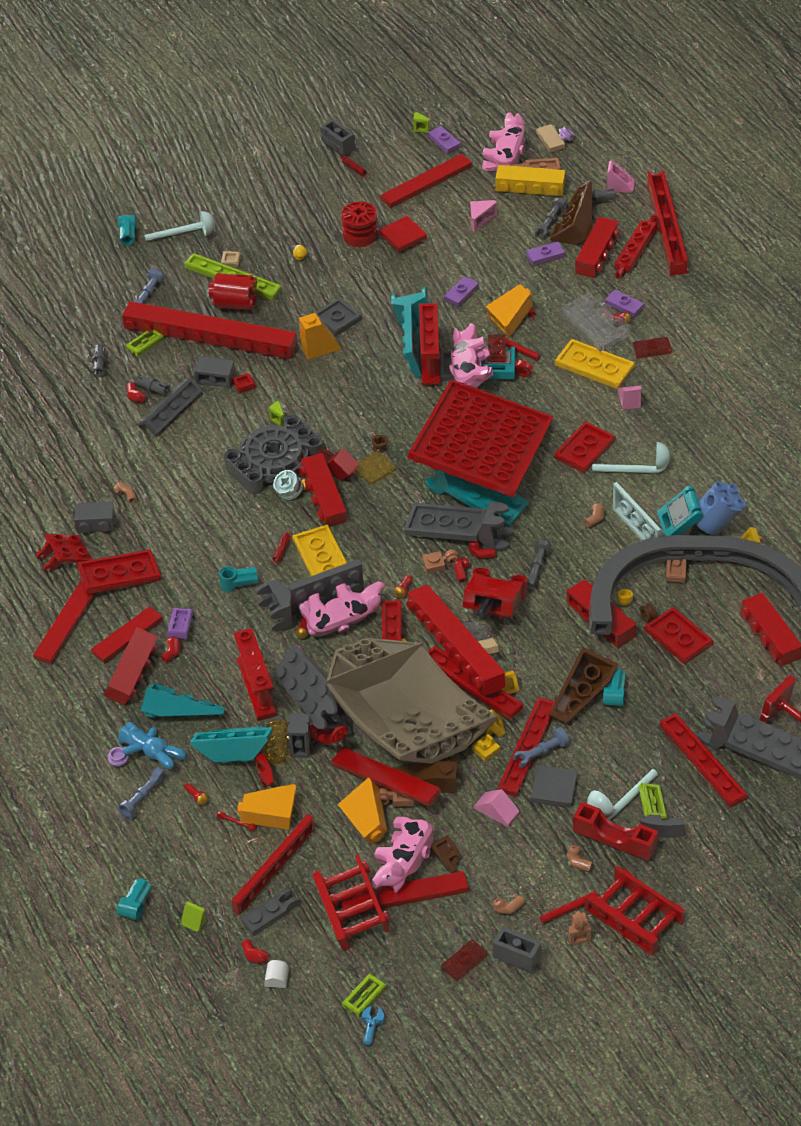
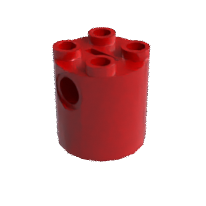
M217 273L210 282L208 290L209 297L215 308L251 310L257 303V295L254 294V288L257 287V277H253V275Z

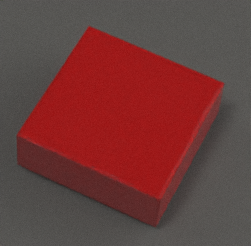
M249 373L232 378V383L239 394L256 389Z

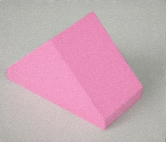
M613 160L609 161L607 190L614 189V192H633L635 180Z
M497 201L470 202L472 231L475 232L497 215Z
M641 386L618 388L623 410L641 408Z
M502 789L485 792L474 805V809L507 827L519 814L518 808Z

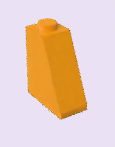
M519 284L486 306L489 318L508 338L514 333L533 306L532 293L528 288L525 289Z
M316 313L299 318L301 349L308 360L341 350L335 336Z
M368 777L338 803V806L361 835L373 845L381 840L388 831L379 787Z
M291 784L244 794L243 802L238 803L237 814H241L240 823H253L259 826L289 830L296 797V785Z

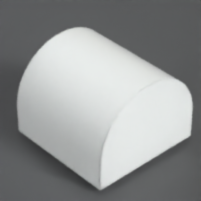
M279 960L268 962L264 982L265 987L286 988L289 966L285 962Z

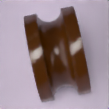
M376 435L372 438L371 443L374 452L382 453L388 449V439L386 436Z
M647 603L646 606H640V614L645 622L657 618L656 610L651 603Z

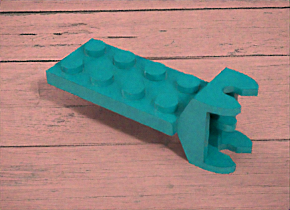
M422 287V292L398 298L396 293L391 295L392 307L399 324H402L405 336H402L405 346L403 356L404 359H408L409 371H413L415 378L422 377L419 304L432 303V299L428 298L427 287Z
M434 469L436 479L426 478V485L429 489L439 495L445 491L471 508L487 509L490 502L506 504L509 512L500 514V517L505 520L503 525L509 528L529 504L528 500L518 494H515L514 498L505 496L500 492L486 489L484 486L470 483L465 479L451 476L440 470Z

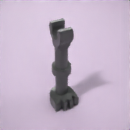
M557 197L553 200V208L546 215L543 225L535 229V237L542 233L543 239H547L548 228L556 220L557 213L559 211H566L568 208L566 199Z
M539 539L536 541V557L532 560L531 573L527 577V590L529 591L535 590L538 572L543 566V557L550 555L551 544L547 540Z

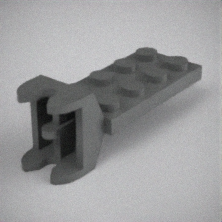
M490 502L487 509L414 503L404 528L405 535L477 542L479 539L487 549L494 548L495 551L508 549L510 543L500 540V538L514 535L511 528L503 525L505 520L500 517V514L509 512V508L506 504L500 502Z
M357 559L291 583L288 587L276 580L269 581L256 589L257 595L268 593L267 596L258 600L257 604L260 607L268 606L270 611H272L269 614L271 619L279 618L278 621H275L270 626L272 630L279 631L292 626L293 615L301 613L299 609L300 604L307 601L310 596L319 593L320 601L326 604L330 600L338 598L336 586L345 583L346 586H350L352 592L356 593L364 590L362 563Z
M293 643L273 673V676L309 715L310 722L316 728L335 730L339 726H346L349 730L346 736L351 735V727L348 724L350 716L339 705L327 686L328 676L299 644Z
M715 697L711 700L714 707L720 709L721 713L714 711L705 713L706 718L703 723L707 728L713 730V733L706 731L698 732L697 737L702 743L714 749L726 744L725 747L801 779V738L740 712L739 714L735 702L728 699Z

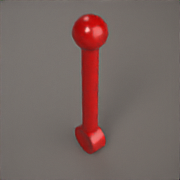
M222 811L217 813L219 819L232 821L247 827L249 831L256 830V825L253 823H240V820L227 816Z

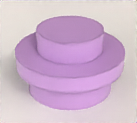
M566 126L560 128L559 136L564 141H572L574 133Z
M115 747L110 750L108 761L113 766H122L128 761V755L123 754V748Z

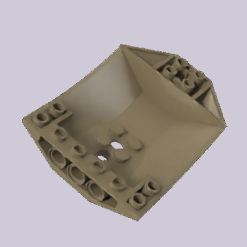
M366 638L335 650L327 677V686L350 718L368 736L399 760L435 763L465 750L497 720L495 714L467 695L443 672L424 649L423 643Z

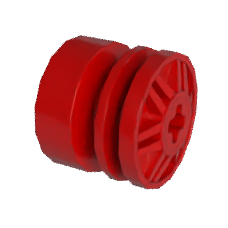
M362 201L347 204L341 211L343 240L353 247H366L373 244L378 237L376 208L372 204Z

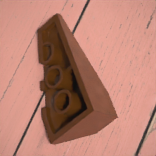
M590 180L579 186L569 201L571 206L566 211H563L561 215L563 217L561 223H556L550 236L551 241L572 245L586 241L592 227V182Z
M582 647L549 716L567 724L610 682L618 664Z
M444 758L435 763L416 762L393 767L440 787L441 793H456L459 758Z

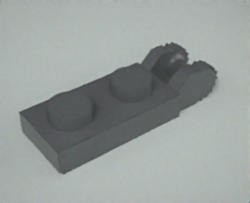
M286 888L280 891L277 896L272 897L240 918L241 923L255 936L288 915V912L299 905L300 900L295 896L286 901L292 895V891Z

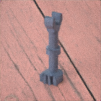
M150 268L147 274V279L150 282L147 286H144L140 297L132 302L144 304L147 297L153 293L155 285L163 281V273Z
M559 727L552 732L553 739L545 743L541 742L537 744V747L529 751H517L513 759H523L519 767L524 768L528 761L539 754L544 755L548 753L549 749L557 745L560 747L568 745L570 742L569 737L563 728Z
M157 767L150 776L149 781L143 787H139L136 790V794L129 801L124 800L118 806L119 813L132 820L136 816L134 807L141 799H145L148 796V792L155 785L161 784L165 780V777L162 776L164 770Z

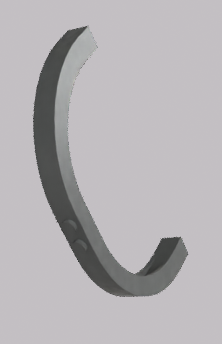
M673 535L642 540L616 553L600 569L591 592L589 626L590 634L610 635L612 626L610 597L612 592L626 575L650 563L686 559L720 560L748 565L768 574L781 583L793 596L800 611L801 567L785 555L768 546L741 538Z

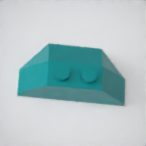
M248 727L212 730L204 733L197 732L190 741V744L213 762H248L254 759L268 741L273 728Z

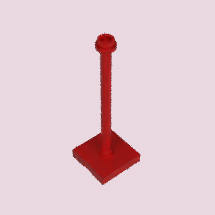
M789 675L765 698L760 721L768 724L781 710H784L801 722V712L789 704L796 682L794 677Z

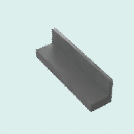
M192 377L183 380L136 425L145 424L153 435L157 434L202 389Z

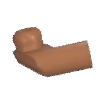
M118 482L114 486L115 493L118 495L122 494V492L126 494L128 503L134 504L137 501L134 489L124 482Z
M594 504L591 508L593 509L592 516L584 519V523L588 528L604 519L605 509L602 504Z
M570 846L567 852L570 864L575 868L590 872L593 862L581 858L578 846Z
M520 895L510 903L504 902L501 898L493 901L494 910L500 914H513L525 904V900Z

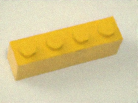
M498 165L495 178L496 191L563 196L565 170Z

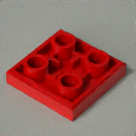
M408 216L379 229V234L398 252L404 251L427 239V233Z

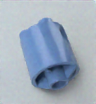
M716 481L702 496L699 503L703 517L695 523L700 530L711 535L720 534L746 506L745 501L738 493L739 490L736 485L732 483L728 485Z

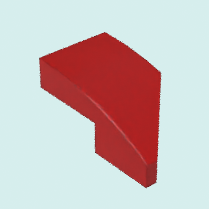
M260 753L255 756L256 766L260 772L261 786L265 784L270 786L274 783L272 770L264 754Z

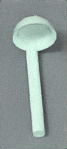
M199 211V223L144 235L145 241L202 229L204 235L207 236L214 231L215 220L210 213Z
M657 442L656 466L593 464L592 472L659 473L666 469L669 464L670 450L665 444Z
M652 769L614 806L604 794L595 790L591 791L588 796L587 804L600 808L606 818L610 820L640 793L638 787L641 783L649 784L658 773Z

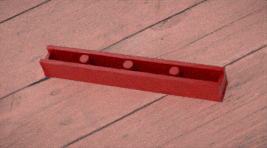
M661 170L660 174L651 175V172H647V188L653 212L656 216V223L670 276L687 274L688 260L665 172Z

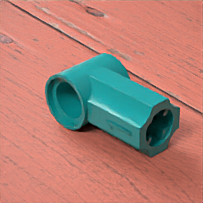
M135 215L118 216L120 243L125 246H131L135 242Z
M226 566L219 571L220 588L226 592L235 590L237 586L258 583L256 567L235 570L233 567Z
M616 668L610 682L604 687L603 705L623 707L626 672L619 668Z
M139 878L135 880L127 896L120 899L117 906V915L138 921L142 916L144 903L152 890V885L145 879Z

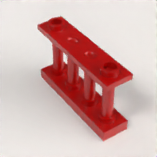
M437 303L419 304L422 385H440Z
M253 628L234 632L233 635L241 656L236 658L257 722L277 717L269 690L273 689V685Z
M359 854L355 856L359 866L330 878H323L320 871L312 874L342 951L351 948L348 942L351 936L382 923L386 933L390 931L387 923L391 922L386 910H381L367 875L370 869L366 860L361 861ZM359 874L363 875L364 883L335 895L333 893L329 894L328 890L331 889V886ZM369 890L372 899L346 910L336 911L334 906H337L338 902ZM376 907L378 916L349 928L342 927L341 923L345 922L344 919Z
M617 865L614 873L615 882L600 897L590 893L585 898V910L653 956L658 951L657 936L673 920L682 925L684 923L685 911L680 905L671 902L632 876L628 870L622 869ZM622 886L632 892L617 908H613L606 903ZM639 897L649 903L634 920L623 915ZM655 909L666 915L651 931H647L640 926Z

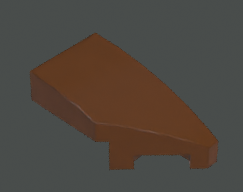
M446 835L432 843L430 849L441 864L450 873H454L459 850L450 837Z

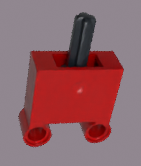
M481 567L475 568L471 580L464 589L463 608L477 610L476 616H479L480 620H483L488 614H497V618L503 620L505 616L512 617L521 600L526 598L528 578L523 575H513L510 581L491 578L490 570Z

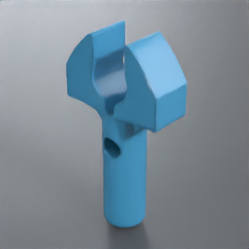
M372 1006L366 1008L362 1013V1022L367 1023L363 1041L365 1045L372 1044L375 1027L378 1024L384 1025L385 1017L380 1007L374 1019L371 1018Z

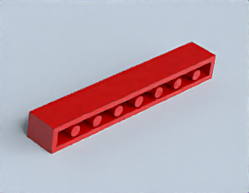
M428 584L407 592L408 601H406L408 610L416 615L417 620L422 622L427 632L434 636L437 644H441L446 654L453 658L456 666L464 671L465 676L471 679L477 690L479 689L486 696L506 688L504 670Z

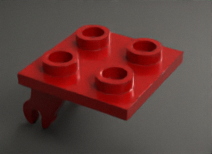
M45 534L44 537L47 542L36 553L38 560L41 555L44 560L53 551L55 552L50 561L44 564L43 570L45 572L47 570L52 572L62 562L92 560L79 535Z

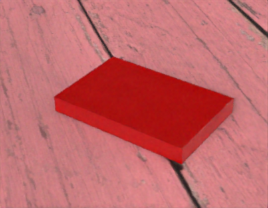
M585 421L554 453V459L585 474L616 441V436Z
M674 607L644 626V631L684 665L710 648L714 643L713 639Z

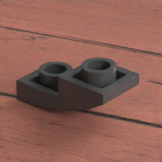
M660 814L640 818V824L657 830L658 837L674 838L684 836L685 824L683 818H671L662 821Z

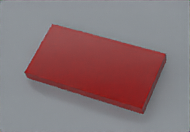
M151 549L77 562V569L86 594L161 581V575Z

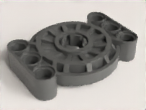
M294 414L288 415L284 418V426L259 428L244 438L239 450H227L224 453L225 467L227 472L249 493L259 494L264 489L263 482L274 483L275 477L284 470H291L298 475L302 458L323 453L322 438L299 416Z

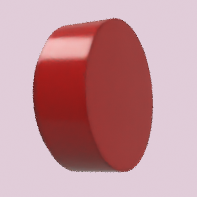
M524 360L516 362V374L522 377L531 375L533 366L529 362Z

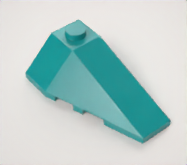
M151 682L147 687L141 711L145 712L144 715L156 718V715L223 714L226 707L199 699L197 702L192 695H177L175 689Z

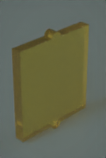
M378 450L359 461L358 466L355 468L360 478H364L370 485L397 470V467L389 461V458L383 456Z

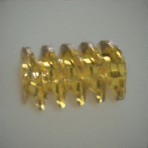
M272 720L266 724L267 728H273V732L264 745L263 754L270 764L278 765L289 755L288 722Z

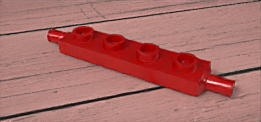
M651 215L648 221H640L614 263L617 270L614 274L616 278L619 277L620 279L624 272L631 271L658 228L657 223H655V215Z

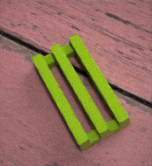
M156 330L146 331L125 346L132 354L135 353V356L139 357L162 341L164 336Z
M641 783L638 788L645 816L660 814L662 821L667 820L660 785Z
M369 973L342 1002V1007L348 1008L349 1012L355 1013L360 1018L363 1011L371 1006L386 990V984ZM372 981L373 984L367 990H365L361 994V997L352 1005L351 1003Z

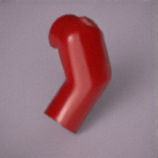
M127 384L128 399L134 402H144L146 395L136 390V384Z
M477 541L469 543V552L477 558H495L494 548L482 549Z
M458 558L455 563L454 570L458 582L467 580L464 568H468L470 565L468 558Z
M175 636L167 639L168 650L160 656L164 663L169 662L180 653V640Z
M244 940L241 943L245 957L249 962L265 963L268 961V952L254 948L251 940Z

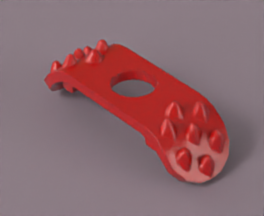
M313 724L310 725L311 738L315 742L337 744L342 738L346 739V735L349 733L346 726H339L333 731L328 728L324 730L318 729Z

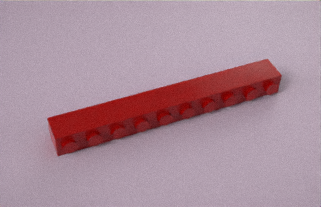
M129 301L122 314L124 328L143 332L156 330L163 336L291 359L297 347L296 332L132 301Z

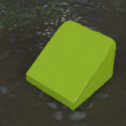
M415 112L413 132H430V119Z
M276 401L269 406L270 420L278 426H284V414L279 401Z
M187 901L184 906L181 924L195 932H199L207 922L205 909Z

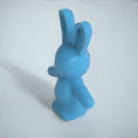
M128 722L120 729L118 742L129 745L123 748V754L125 755L143 750L148 758L157 759L167 769H173L174 762L169 756L180 760L186 759V751L167 745L163 739L155 737L157 733V728L151 727L148 734L132 722Z

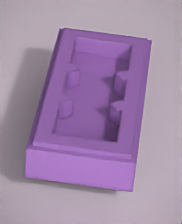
M442 126L428 132V138L447 154L461 147V143Z
M559 242L526 250V256L532 266L565 257V252Z
M464 276L444 296V301L459 307L479 288V283Z
M614 290L605 299L606 305L623 313L627 312L633 318L644 308L643 302L617 290Z
M173 608L168 628V637L175 636L187 639L193 616L192 609Z

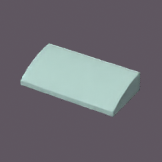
M617 482L614 483L613 510L641 540L666 536L663 530Z

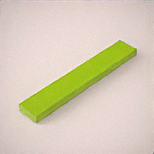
M194 253L184 263L186 269L210 278H214L217 273L252 275ZM257 277V287L254 288V294L274 300L282 291V285Z

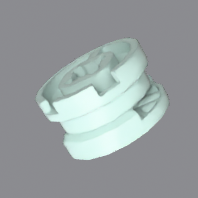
M284 470L275 477L273 486L282 498L292 500L302 492L303 482L293 471Z

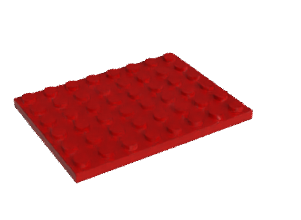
M451 379L409 450L407 458L416 463L427 465L432 469L446 472L451 476L465 479L470 483L484 486L486 489H492L505 496L514 498L554 416Z

